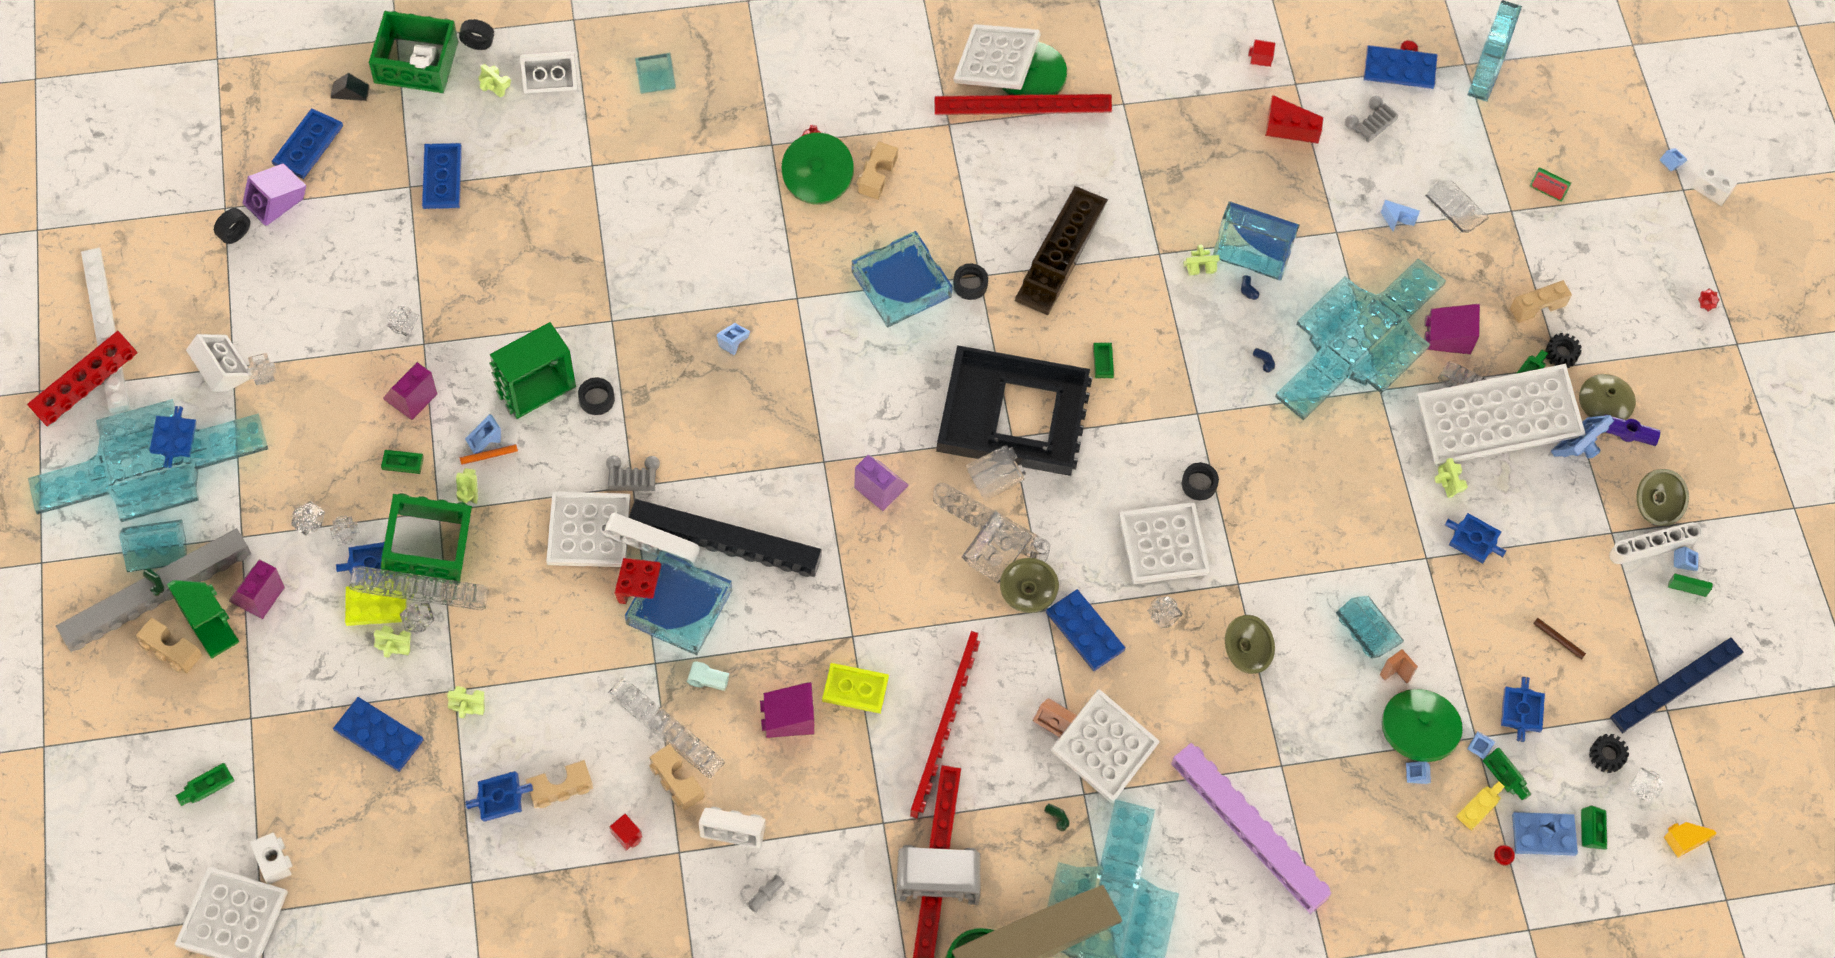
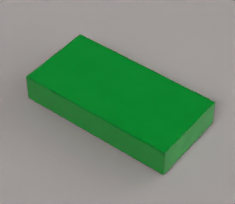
M1093 343L1095 378H1114L1112 343Z
M1676 573L1668 583V588L1707 597L1713 586L1711 582Z

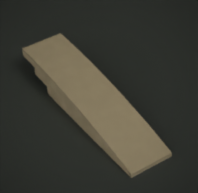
M1101 885L992 931L952 950L955 958H1049L1123 922L1104 885Z

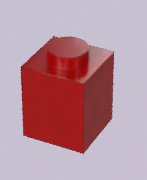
M1254 40V44L1249 47L1248 56L1251 57L1250 64L1271 67L1275 42Z
M626 813L609 826L611 834L626 851L630 847H636L641 842V830Z

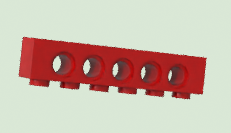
M117 330L27 403V405L48 427L82 398H85L94 388L101 385L110 375L117 372L121 366L133 359L138 352Z

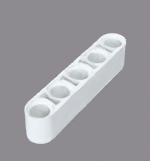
M611 514L604 530V534L609 538L686 567L694 566L700 551V547L691 541L620 514Z
M1692 522L1621 540L1614 545L1609 557L1613 563L1623 564L1674 551L1682 547H1689L1694 545L1702 534V528L1697 523Z

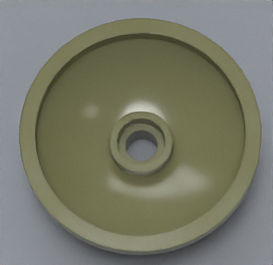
M1594 375L1584 382L1579 392L1580 405L1589 417L1611 415L1615 418L1627 420L1635 409L1636 399L1632 388L1624 380L1614 375Z
M1669 469L1653 470L1644 476L1638 486L1636 494L1637 506L1641 515L1649 523L1657 526L1672 525L1679 521L1687 510L1689 504L1688 487L1684 479L1675 471Z
M1021 558L1009 564L1003 571L1000 580V590L1004 600L1012 608L1025 613H1035L1048 608L1055 601L1059 590V581L1055 571L1044 561L1036 558ZM1030 589L1032 592L1027 593L1025 590Z
M1253 615L1239 616L1229 624L1225 634V648L1232 664L1240 671L1248 674H1256L1266 670L1270 666L1275 654L1274 638L1267 624Z

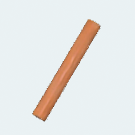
M514 444L460 457L461 465L518 452L517 445Z

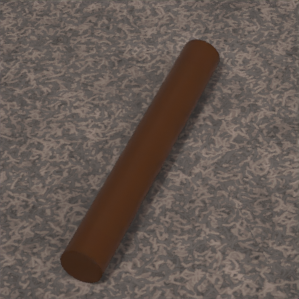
M1537 618L1533 623L1581 660L1586 655L1584 651L1541 619Z

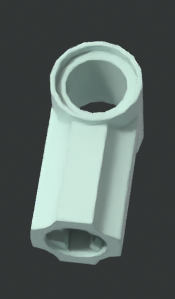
M693 662L687 683L695 687L707 686L725 691L729 680V673L711 669L702 662Z

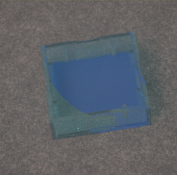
M1501 0L1467 94L1468 96L1488 101L1504 62L1522 6Z
M1229 201L1221 221L1213 255H1219L1220 261L1244 267L1282 281L1300 225Z
M917 231L894 240L883 248L873 250L852 260L851 272L887 328L952 297V284L940 266L932 259L929 249Z
M661 550L655 562L661 563V570L654 597L652 599L635 597L625 614L626 625L697 656L732 592V581L708 570L697 568L687 561Z

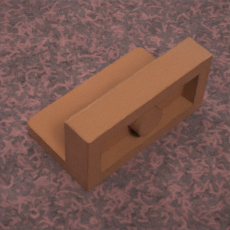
M1401 649L1387 659L1380 676L1386 680L1397 672L1406 683H1409L1418 666Z
M1048 698L1040 705L1032 721L1056 736L1061 737L1077 715Z

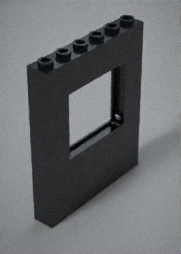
M957 345L936 452L1071 476L1072 469L1076 470L1078 458H1074L1075 453H1079L1081 442L1077 441L1078 436L1082 437L1084 425H1080V423L1086 417L1087 409H1083L1084 403L1088 404L1090 393L1086 392L1087 387L1091 388L1092 377L1089 376L1090 369ZM1006 383L1057 392L1048 442L996 433Z

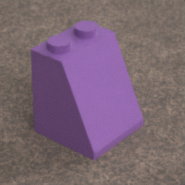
M280 164L248 176L242 204L267 226L303 200L306 185L285 164Z
M867 455L855 467L854 488L882 511L909 485L882 462L870 455Z

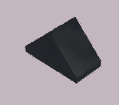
M347 73L333 82L330 97L331 99L367 101L370 86L352 74Z

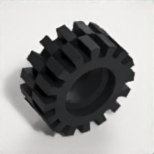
M1560 333L1559 336L1555 334L1546 347L1545 352L1548 353L1546 359H1550V364L1554 362V366L1566 364L1567 368L1574 366L1582 352V346L1578 345L1580 341L1578 339L1574 341L1575 336L1572 335L1570 338L1568 333L1565 336L1563 333ZM1557 347L1567 348L1570 354L1563 355L1559 353Z
M1604 734L1598 737L1589 750V758H1592V764L1596 763V769L1600 766L1602 768L1601 772H1605V770H1607V773L1617 772L1627 762L1629 756L1627 751L1629 748L1628 746L1624 747L1626 743L1624 740L1622 742L1619 741L1621 737L1617 736L1615 739L1614 734H1610L1609 737L1608 734ZM1604 747H1609L1615 751L1616 758L1614 760L1604 757L1602 754Z

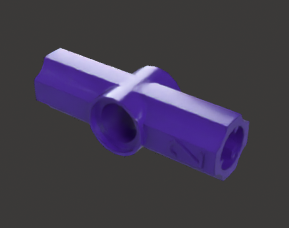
M1612 417L1614 422L1609 425V429L1606 431V433L1620 436L1625 442L1638 441L1653 446L1658 444L1661 434L1659 429L1641 425L1636 419H1628L1626 421Z

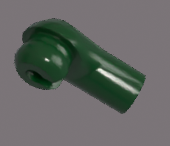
M149 568L143 572V576L154 585L150 588V591L154 596H159L165 589L162 580L157 573Z
M1048 803L1045 807V813L1056 817L1058 820L1056 823L1057 829L1065 831L1069 827L1070 821L1064 810Z

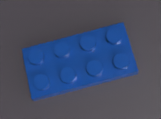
M1368 45L1364 80L1434 89L1438 54Z
M311 108L273 158L272 164L274 166L285 164L297 177L304 179L342 129L343 123Z
M461 143L424 144L423 209L460 208Z
M1078 589L1046 609L1047 615L1093 671H1096L1125 651L1126 647Z
M360 697L355 699L333 727L336 733L398 772L402 770L424 741L422 736Z

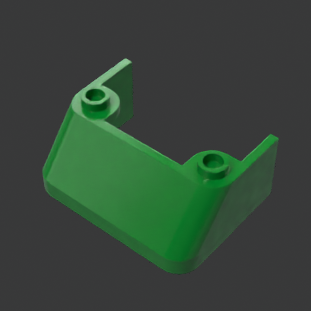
M173 580L167 583L181 612L211 659L240 642L227 622L230 619L228 614L222 609L215 598L217 592L212 584L207 586L205 582Z

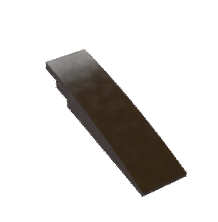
M1074 186L1035 255L1031 267L1023 280V284L1015 297V302L1049 315L1092 234L1108 199Z

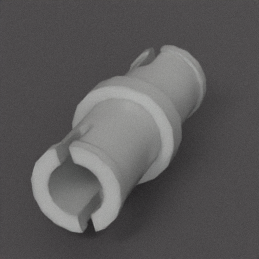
M775 874L765 886H761L758 889L759 892L747 902V906L756 913L767 901H771L773 895L785 884L783 879Z

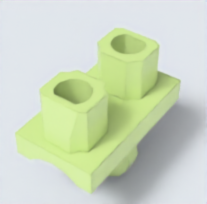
M481 65V74L478 78L481 82L480 89L483 91L490 89L499 97L504 96L505 89L510 87L511 79L507 76L500 77L499 70L495 66Z
M1198 245L1197 251H1191V256L1197 257L1186 258V261H1183L1184 267H1187L1189 276L1200 274V265H1205L1206 274H1214L1217 272V263L1220 260L1219 255L1204 256L1210 255V250H1203V246Z
M1448 458L1443 465L1438 467L1439 474L1434 479L1436 483H1442L1448 498H1452L1457 493L1467 489L1466 481L1459 480L1458 477L1462 473L1461 464H1456L1453 458Z
M465 468L463 473H457L456 475L457 499L463 503L471 501L477 504L476 470Z
M383 626L381 630H375L374 647L383 650L384 657L389 658L392 653L409 655L410 632L403 630L399 635L393 634V629L388 626Z
M456 686L454 691L448 692V708L459 712V718L464 719L466 713L484 714L483 691L476 690L473 695L466 694L464 687Z

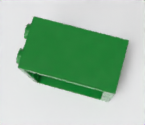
M384 10L369 59L374 83L444 94L458 46L454 21ZM394 39L442 45L443 48L438 65L416 68L410 62L389 59Z
M551 322L490 354L491 362H489V365L493 370L491 374L495 379L493 382L497 388L496 394L500 400L504 399L507 411L510 415L514 414L516 419L576 388L570 349Z
M404 493L393 494L380 574L460 585L472 506L462 502L457 504L450 503L443 499L430 500L423 496L411 497ZM397 515L461 524L456 559L454 561L392 552Z

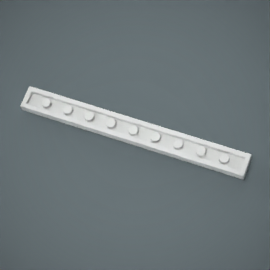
M100 248L82 251L81 254L97 346H99L114 334L116 329L102 251ZM121 366L117 372L104 380L110 413L130 409L123 368Z

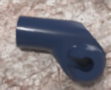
M1244 275L1242 277L1241 293L1249 299L1256 300L1259 298V291L1251 286V277Z
M1255 348L1253 356L1262 359L1264 362L1263 370L1270 373L1275 368L1272 355L1262 349Z

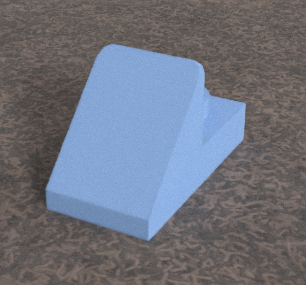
M1388 200L1384 201L1381 214L1392 231H1394L1397 221L1415 226L1420 212L1419 210Z
M736 323L717 333L716 337L719 347L735 355L739 343L749 337L750 331Z
M489 414L465 440L474 454L480 453L490 442H501V429L494 417Z

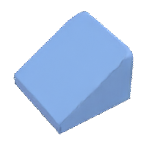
M1674 148L1667 150L1660 158V161L1670 171H1674L1684 164L1687 158Z
M1687 547L1676 549L1674 551V567L1698 571V553Z
M1477 731L1467 749L1485 759L1495 741Z
M1416 761L1406 763L1408 783H1431L1430 764L1428 762Z

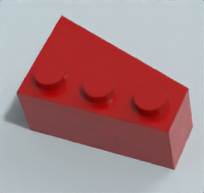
M1272 95L1265 136L1318 144L1322 133L1323 117Z

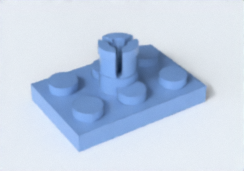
M1611 415L1587 417L1582 422L1585 436L1563 440L1551 450V453L1554 457L1578 456L1583 452L1587 459L1597 456L1601 450L1595 443L1596 437L1609 429V425L1614 422Z
M1514 812L1512 814L1515 854L1576 856L1578 854L1574 814Z

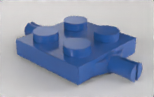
M175 406L173 416H156L150 453L165 456L163 466L166 468L172 467L173 458L179 456L190 457L197 422L196 419L182 418L183 407L181 406L179 408Z
M1469 513L1459 524L1449 518L1445 523V526L1454 530V536L1449 546L1482 564L1492 552L1503 558L1507 551L1497 546V540L1502 531Z
M384 542L348 547V563L336 564L337 573L342 571L350 572L353 586L393 580L391 575L380 574Z
M1529 677L1521 678L1520 688L1505 687L1503 692L1501 726L1518 730V742L1520 740L1525 742L1526 731L1541 733L1543 729L1545 693L1529 689Z
M516 771L478 781L477 798L467 800L465 802L466 807L470 809L478 806L481 820L484 822L522 812V794L532 792L533 786L531 783L520 786L519 774Z

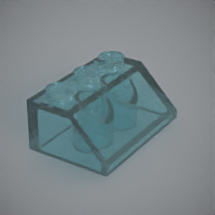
M182 519L122 528L119 535L127 572L165 567L187 555L186 536Z
M1369 596L1351 598L1336 612L1340 623L1349 629L1352 638L1360 643L1363 647V652L1368 657H1371V659L1381 657L1404 642Z

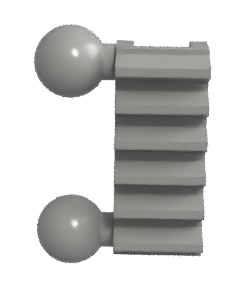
M1373 96L1369 100L1370 108L1377 111H1374L1367 119L1365 118L1362 123H1359V119L1354 115H1350L1345 119V126L1349 129H1355L1357 134L1361 132L1366 137L1367 142H1370L1398 118V114L1387 104H1383V100L1379 96Z
M610 456L606 461V466L609 469V491H655L656 470L660 466L659 459L655 456H649L644 463L646 469L642 468L639 470L634 468L631 470L626 468V470H623L620 458Z

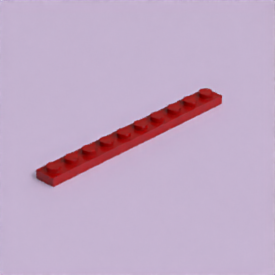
M1112 94L935 96L934 109L935 115L1111 113Z
M970 632L911 807L910 817L918 819L919 813H924L927 804L924 799L926 794L930 795L933 783H930L932 776L936 777L939 765L936 764L938 758L942 759L945 747L942 746L944 740L948 741L951 729L948 728L950 722L954 723L957 711L954 710L956 704L960 705L963 693H960L961 688L967 685L969 676L966 674L968 669L972 670L975 658H972L974 652H978L981 641L978 640L979 633Z
M941 765L929 845L930 849H950L961 768ZM922 896L913 958H934L943 897Z

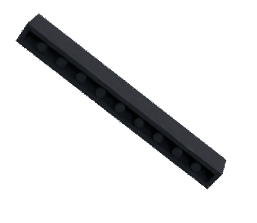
M635 499L628 517L691 541L709 551L723 552L730 557L738 556L748 562H760L767 567L775 566L785 572H797L804 577L816 576L822 558V549L639 499Z

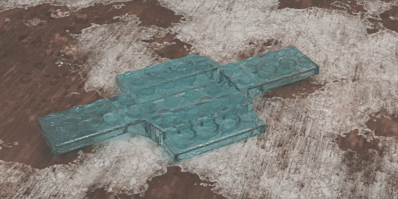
M1417 259L1390 286L1377 295L1359 288L1347 277H1343L1297 321L1296 325L1310 335L1309 340L1318 353L1276 393L1275 397L1304 420L1347 378L1365 386L1369 383L1382 394L1429 348L1430 344L1414 331L1407 320L1445 285L1446 280L1420 259ZM1379 317L1381 323L1374 324L1372 323L1371 318ZM1393 325L1396 326L1375 348H1373L1356 365V361L1368 349H1370ZM1354 339L1357 342V346L1351 347L1347 344V341Z
M171 399L98 419L96 423L100 438L98 453L94 457L80 464L28 478L35 512L38 515L110 495L116 504L120 521L125 522L198 501L196 487L199 469L268 450L259 413L205 429H195L190 457H175L172 462V466L181 465L182 463L187 465L116 485L114 484L117 481L121 482L131 477L142 476L145 473L156 470L160 471L166 468L163 466L165 456L151 454L150 445L156 416H173L175 403ZM124 459L132 460L131 465L128 467L121 466V462Z
M1115 800L1100 866L1076 867L1058 862L1047 907L1095 888L1097 878H1100L1099 886L1104 885L1108 894L1111 891H1116L1120 894V900L1113 902L1123 922L1106 929L1111 933V939L1103 941L1098 933L1086 939L1085 945L1082 947V942L1061 951L1070 958H1165L1179 893L1160 889L1140 877L1155 809ZM1134 888H1137L1127 929V934L1124 942V947L1122 955L1120 956V949L1123 941V936L1134 893Z

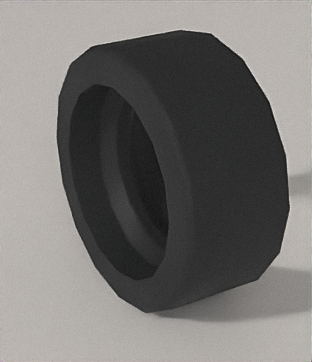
M465 20L459 32L460 41L471 49L485 50L490 48L494 38L493 28L481 20Z
M231 208L221 214L216 220L213 231L224 243L233 244L247 233L250 227V219L240 209Z
M969 263L960 266L955 271L953 278L955 292L958 296L967 300H975L982 297L987 291L988 273L977 264ZM971 274L979 277L982 283L977 288L969 289L961 285L960 279L965 275Z
M595 377L585 380L578 390L579 404L588 414L602 415L613 407L615 402L614 389L610 382L603 378ZM599 388L607 392V399L600 404H591L585 399L586 393L592 389Z
M1198 462L1191 464L1186 468L1182 477L1181 485L1184 493L1191 499L1198 501L1209 499L1217 490L1219 482L1218 473L1214 467L1207 463ZM1195 473L1205 474L1210 478L1211 486L1205 490L1196 489L1189 483V477Z

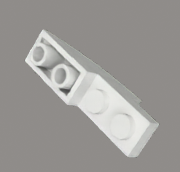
M415 45L414 53L410 57V64L415 65L416 68H426L429 65L434 66L439 60V52L436 47Z

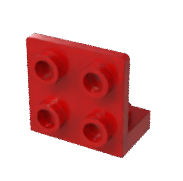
M623 558L614 592L618 603L627 604L628 597L631 596L652 599L655 594L661 563Z

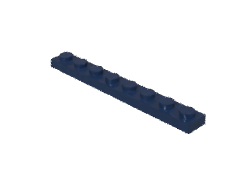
M1730 637L1614 713L1610 719L1623 734L1744 653L1743 650Z

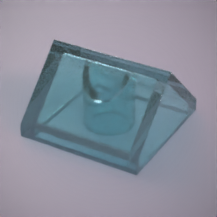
M671 53L635 58L640 93L676 88Z

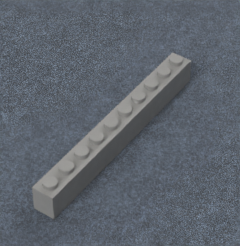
M236 528L156 571L155 573L160 576L165 588L164 592L160 593L159 596H154L150 591V588L154 586L153 583L143 578L56 625V628L71 652L80 650L87 643L100 639L109 631L116 630L122 624L137 619L142 613L155 609L166 600H172L174 597L167 583L173 580L206 581L212 575L227 570L234 563L245 560L251 555L249 547Z

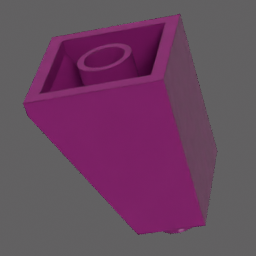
M1480 304L1431 309L1429 316L1426 315L1424 326L1427 327L1424 335L1427 350L1471 355L1480 334Z
M416 362L387 392L383 399L406 417L413 420L437 395L432 372Z
M259 559L231 596L229 602L263 619L285 588L276 567Z
M812 682L763 693L764 700H760V712H765V719H761L762 731H766V738L815 734Z

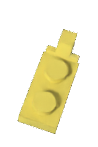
M1499 781L1491 789L1486 786L1456 817L1472 831L1499 803L1498 801L1501 798L1498 794L1505 786Z

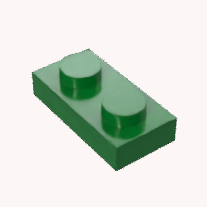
M385 450L381 468L386 471L420 474L424 456L422 453Z

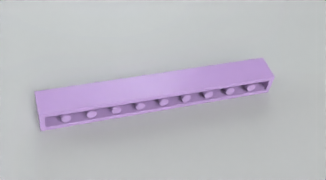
M1190 743L1173 757L1171 765L1309 914H1312L1329 899L1332 894L1329 886L1324 881H1320L1316 877L1315 871L1301 861V856L1287 846L1286 840L1273 831L1272 825L1259 816L1258 810L1245 801L1244 795L1231 786L1230 780L1217 771L1216 765L1204 757V753L1199 747H1195Z

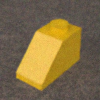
M1689 822L1681 825L1675 823L1667 829L1669 832L1664 836V839L1677 858L1710 841L1717 833L1715 830Z

